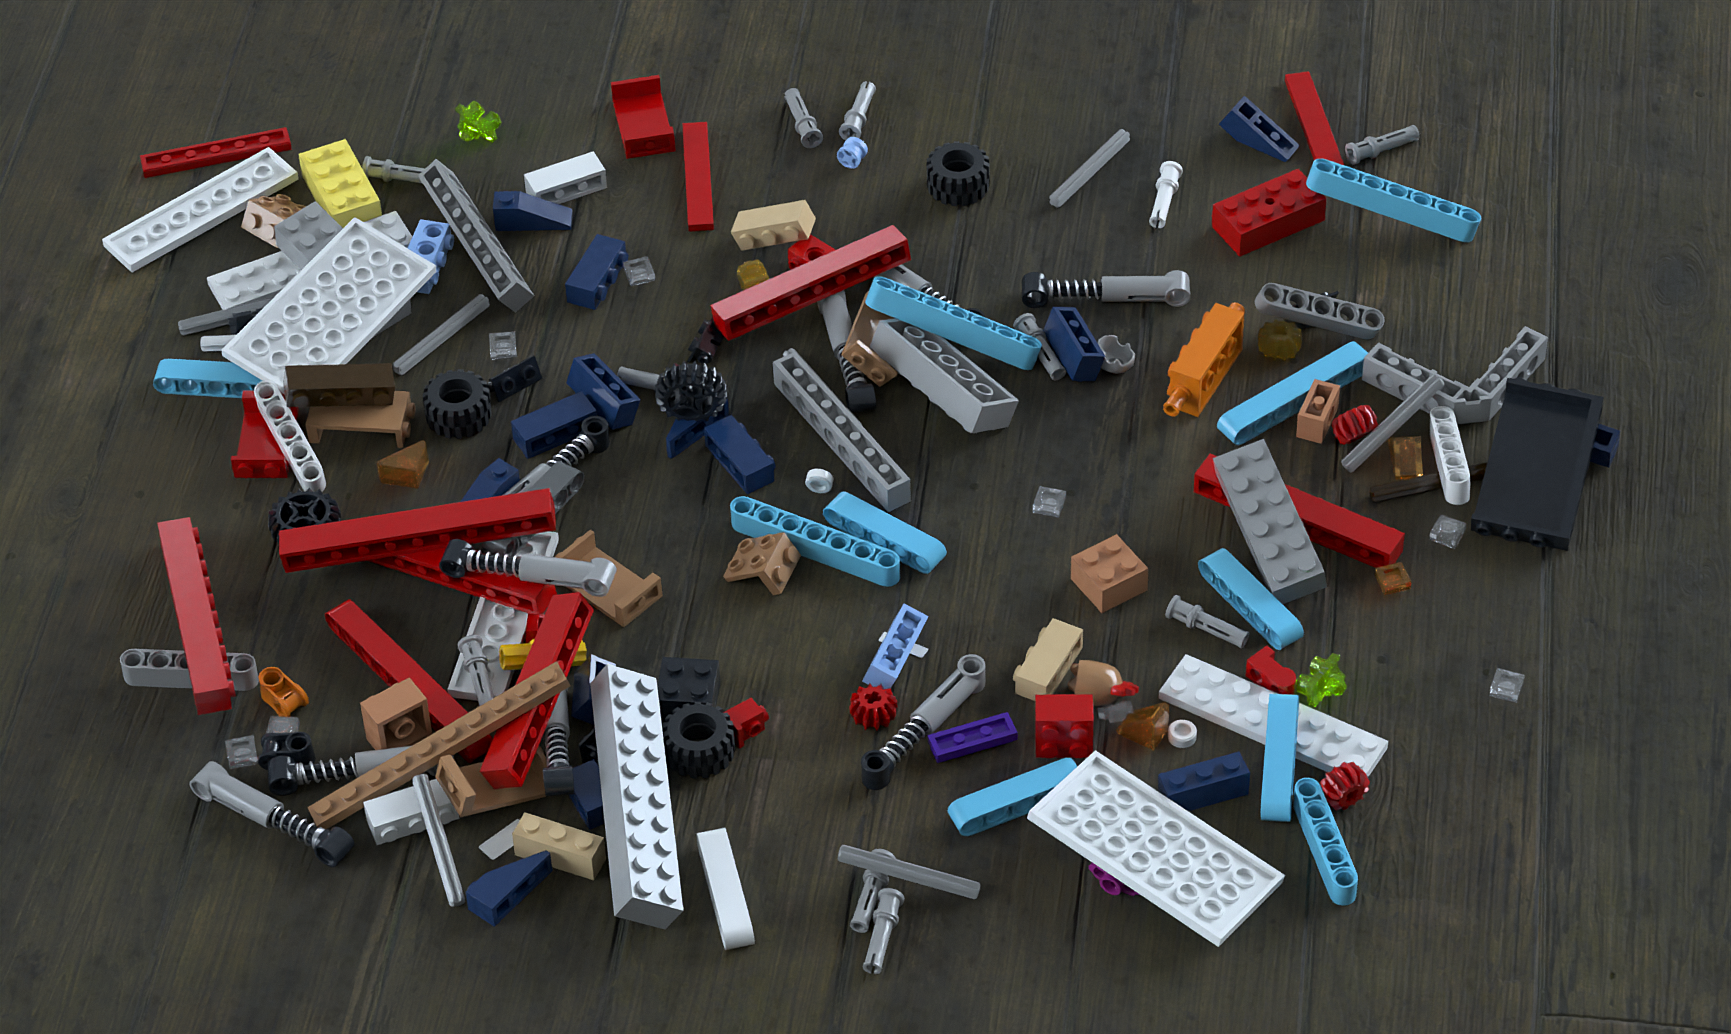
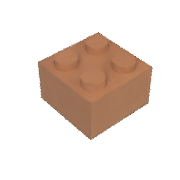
M1116 534L1071 557V580L1097 609L1103 613L1147 591L1148 568Z
M410 677L360 703L366 739L375 750L413 746L432 735L427 698Z

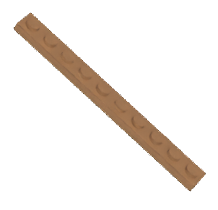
M557 661L307 807L316 826L324 829L330 828L364 808L363 802L388 794L413 779L414 776L420 775L439 764L440 757L456 754L570 687L571 685Z

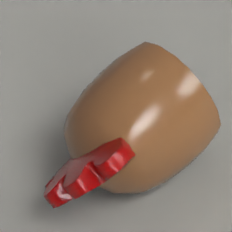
M1079 660L1078 664L1073 663L1070 666L1071 672L1076 677L1068 682L1069 689L1075 692V694H1093V706H1107L1116 701L1119 696H1133L1139 691L1137 685L1122 680L1119 671L1106 663Z

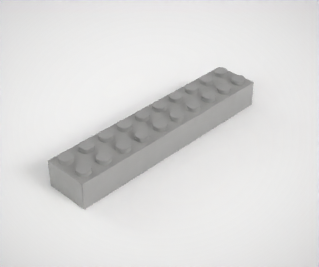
M607 664L593 679L590 686L614 916L666 929L683 912L657 680L654 677Z

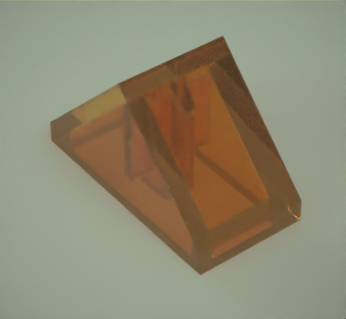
M1421 436L1389 437L1388 445L1395 480L1422 476Z
M422 440L377 461L380 482L383 484L419 488L429 462L426 442Z
M1163 702L1130 711L1118 726L1116 732L1154 751L1168 732L1169 705Z

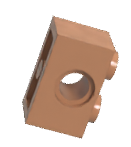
M1314 379L1298 414L1296 437L1322 444L1338 409L1340 385Z

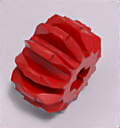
M1361 405L1339 415L1332 421L1331 426L1340 444H1349L1369 435L1379 424L1370 406Z
M869 683L867 688L859 686L857 693H852L849 711L856 725L863 724L865 730L870 726L878 730L880 725L888 727L890 721L895 720L897 699L896 696H893L891 688L884 689L882 684L873 687Z
M1343 762L1339 767L1334 766L1331 772L1326 773V778L1322 779L1320 784L1327 803L1335 810L1341 808L1346 810L1350 805L1355 806L1358 800L1363 799V794L1368 792V785L1370 783L1363 769L1354 762L1348 764Z

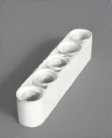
M261 381L254 388L259 411L304 491H307L310 487L313 492L319 489L323 492L326 487V481L322 466L289 407H286V401L277 385L272 381ZM306 456L303 459H297L298 457Z
M1438 406L1430 411V439L1445 499L1451 504L1460 505L1468 502L1470 499V473L1454 411L1446 406Z
M721 828L696 833L698 850L725 950L755 944L751 920L726 829Z

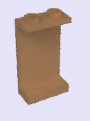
M867 292L841 356L881 387L894 378L898 372L888 362L882 360L870 348V344L879 321L895 318L867 306L865 303L868 295Z
M395 391L393 405L310 407L306 421L309 443H320L323 429L395 433L397 447L403 448L405 438L410 437L411 424L409 421L410 418L413 419L415 416V403H411L409 392Z
M589 530L582 537H578L572 545L555 556L556 558L590 562L594 558H604L616 566L617 572L606 596L597 597L587 593L584 589L566 588L574 593L581 592L588 603L623 627L662 597L661 578L652 573L643 580L596 547L595 535L592 530Z
M538 746L522 787L493 789L479 772L483 762L459 768L451 755L440 757L435 778L459 816L464 817L546 797L543 768H547V759L543 749Z

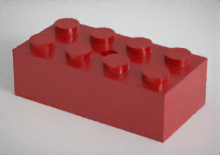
M1296 169L1213 204L1212 228L1240 257L1325 221L1327 198L1323 194L1310 190L1306 185L1307 177L1299 169Z

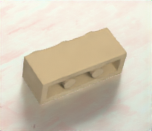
M806 200L738 212L731 234L741 251L806 240L810 236L816 218Z
M1054 618L1047 628L1043 627L1039 633L1036 645L1028 649L1023 665H1018L1013 675L1015 694L1035 701V695L1053 694L1083 648V629Z
M524 812L512 833L516 856L526 858L547 850L551 854L553 868L591 880L596 878L606 860L604 837Z

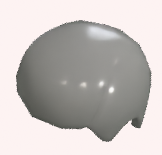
M1115 335L1103 336L1098 339V345L1106 356L1101 366L1103 370L1115 374L1125 373L1134 365L1135 353L1130 349L1129 343L1121 345L1118 342V337Z

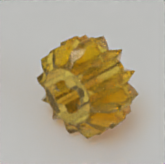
M758 259L747 261L743 265L738 266L737 275L743 291L769 280L763 263Z
M1274 318L1272 323L1265 322L1258 332L1259 351L1264 353V357L1272 356L1274 361L1277 358H1281L1283 361H1286L1287 357L1294 358L1302 346L1301 329L1296 327L1295 322L1287 323L1286 319L1278 321Z

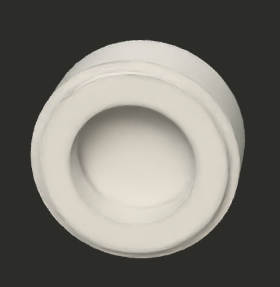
M812 469L807 473L805 484L813 492L826 493L831 490L834 478L826 470Z
M1177 720L1170 724L1168 740L1173 746L1187 748L1195 743L1197 729L1192 722Z

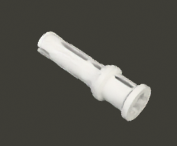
M1166 161L1161 164V177L1156 182L1158 193L1149 220L1150 225L1155 228L1158 220H1160L1158 228L1165 226L1172 195L1177 192L1179 187L1177 181L1181 177L1183 169L1176 162Z

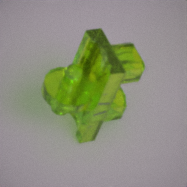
M476 101L471 102L467 107L459 104L455 108V111L460 114L457 128L460 130L459 135L462 140L470 141L481 136L493 143L497 139L495 130L501 125V120L497 113L490 111L483 118L484 109Z
M1332 653L1328 659L1316 656L1310 664V674H1313V677L1301 674L1296 679V690L1307 696L1308 705L1316 707L1325 695L1331 696L1334 694L1339 696L1346 691L1347 686L1344 681L1346 676L1337 665L1340 655Z

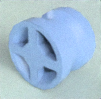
M849 137L845 141L844 146L837 152L838 161L843 166L854 169L858 167L861 159L866 156L868 148L861 139Z

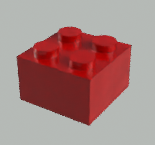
M1093 694L1035 695L1036 758L1089 757L1093 753Z

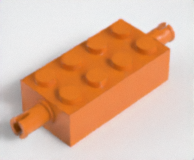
M1215 303L1210 312L1206 311L1200 327L1193 330L1188 345H1183L1178 360L1176 362L1173 361L1168 370L1170 384L1167 389V395L1170 397L1163 405V410L1166 414L1177 416L1179 411L1196 417L1200 415L1242 351L1245 309L1241 304L1232 303L1227 307Z

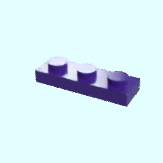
M1008 712L933 733L927 735L937 763L1018 740V732Z

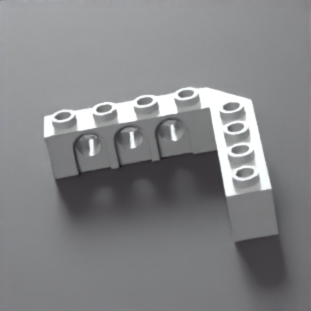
M1525 326L1517 334V338L1509 348L1505 347L1500 358L1495 363H1491L1488 371L1480 379L1477 378L1470 387L1456 380L1453 382L1437 374V371L1429 370L1414 363L1413 359H1406L1392 352L1391 348L1377 343L1364 357L1362 380L1405 401L1431 375L1435 374L1443 381V387L1420 408L1421 410L1430 414V411L1435 407H1449L1454 411L1457 424L1489 421L1502 407L1506 393L1507 378H1523L1527 380L1545 360L1548 337Z

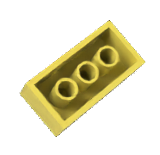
M346 139L299 154L302 177L315 201L342 228L354 217L365 222L382 216L380 200Z

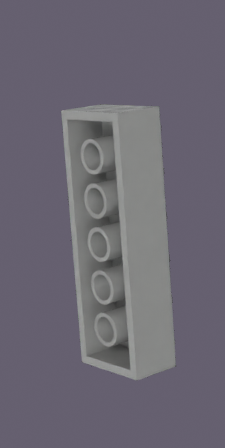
M315 201L274 226L276 246L302 270L343 228ZM410 299L374 336L411 314Z
M896 318L879 321L870 348L882 360L895 368L898 374L907 378L913 387L926 394L931 402L945 410L949 417L958 421L966 431L977 433L1009 426L1019 400L939 335Z
M1259 440L1213 458L1216 476L1268 591L1280 603L1285 604L1326 588L1324 569L1265 440Z

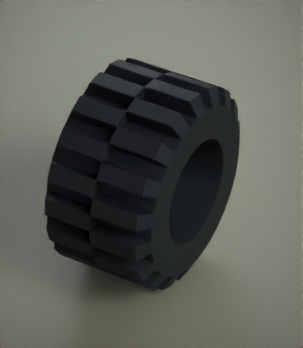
M954 141V143L950 144L948 142L943 144L942 147H936L935 151H931L926 162L927 188L929 194L933 195L936 201L941 200L942 204H951V206H967L968 203H976L977 199H982L985 193L988 192L990 186L989 157L986 156V152L983 149L979 150V146L970 145L968 142L959 143V141Z
M463 369L453 372L448 370L447 373H439L436 375L437 378H431L428 381L429 385H425L423 389V404L426 422L432 431L435 430L436 434L439 436L444 434L445 438L451 439L456 437V439H461L462 436L470 437L473 436L474 432L479 433L482 431V426L488 425V419H491L492 415L489 388L486 381H483L479 374L474 375L472 371L464 372Z
M695 702L694 705L687 703L681 709L678 707L674 709L673 715L668 714L665 718L666 723H663L662 732L666 762L670 764V768L673 771L679 770V775L685 776L688 774L690 778L695 779L697 776L708 778L709 774L714 776L719 774L720 769L725 770L729 766L728 762H732L735 752L733 722L730 721V716L727 712L723 713L721 707L717 706L714 708L713 704L708 702L706 705L701 704V702ZM699 738L707 739V740L699 741V742L691 741V740L699 739Z

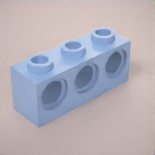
M420 219L409 243V250L436 265V273L417 291L418 293H430L433 284L436 285L438 282L440 268L446 264L448 250L453 248L454 235L451 234L448 223Z
M903 604L862 682L868 685L871 683L873 687L882 684L884 689L891 688L928 616Z

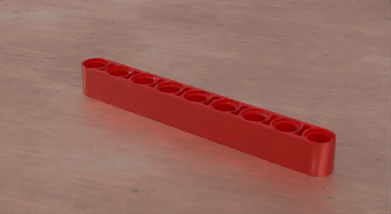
M348 599L325 613V619L330 629L389 687L410 677L427 698L431 727L436 732L468 713L353 601ZM488 734L457 753L468 763H471L488 752L493 739Z

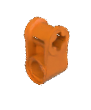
M267 667L259 673L261 697L281 718L286 720L295 709L309 704L305 691L279 668Z

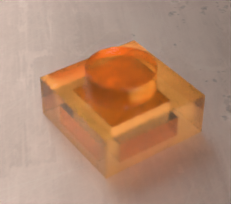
M1402 562L1376 568L1375 576L1384 595L1411 589V580Z

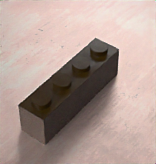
M391 363L285 366L283 386L286 407L393 405L395 382Z

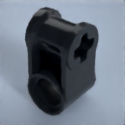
M305 732L267 733L261 738L263 750L259 756L258 764L265 770H268V762L277 756L291 757L296 763L299 764L301 762L303 765H309L310 761L312 763L315 762L316 758L311 738Z

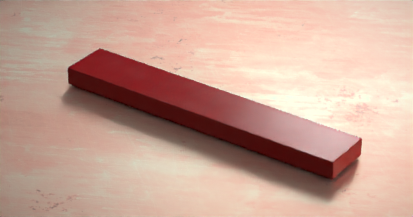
M1310 72L1286 74L1285 83L1313 159H1326L1344 165Z
M707 122L682 123L689 231L714 230Z
M287 127L145 154L140 156L144 178L250 158L268 147L275 153L292 150Z

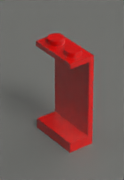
M659 75L611 82L612 102L626 159L674 152V131L668 122L661 94Z
M243 390L244 418L237 456H231L234 478H288L290 465L259 411L254 390ZM289 407L297 421L299 407Z

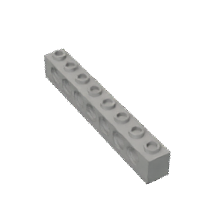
M435 159L418 177L498 300L516 313L534 294L455 174Z
M793 352L773 361L775 386L885 510L890 512L910 502V478L796 352Z

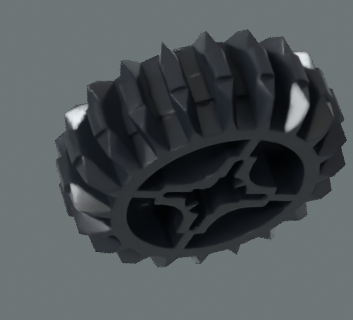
M684 361L682 365L674 363L672 368L665 367V371L659 374L657 384L655 385V399L660 406V410L667 413V417L675 416L678 421L680 419L686 421L704 419L708 421L710 416L717 417V413L723 410L725 400H727L726 381L723 380L722 373H717L715 367L707 368L706 363L697 365L696 361L693 364H687Z
M310 487L307 491L302 492L298 488L297 493L292 494L288 491L286 498L279 497L278 503H272V508L268 515V528L271 531L274 542L279 544V531L338 522L342 518L341 511L335 499H332L329 493L323 494L320 489L313 492Z

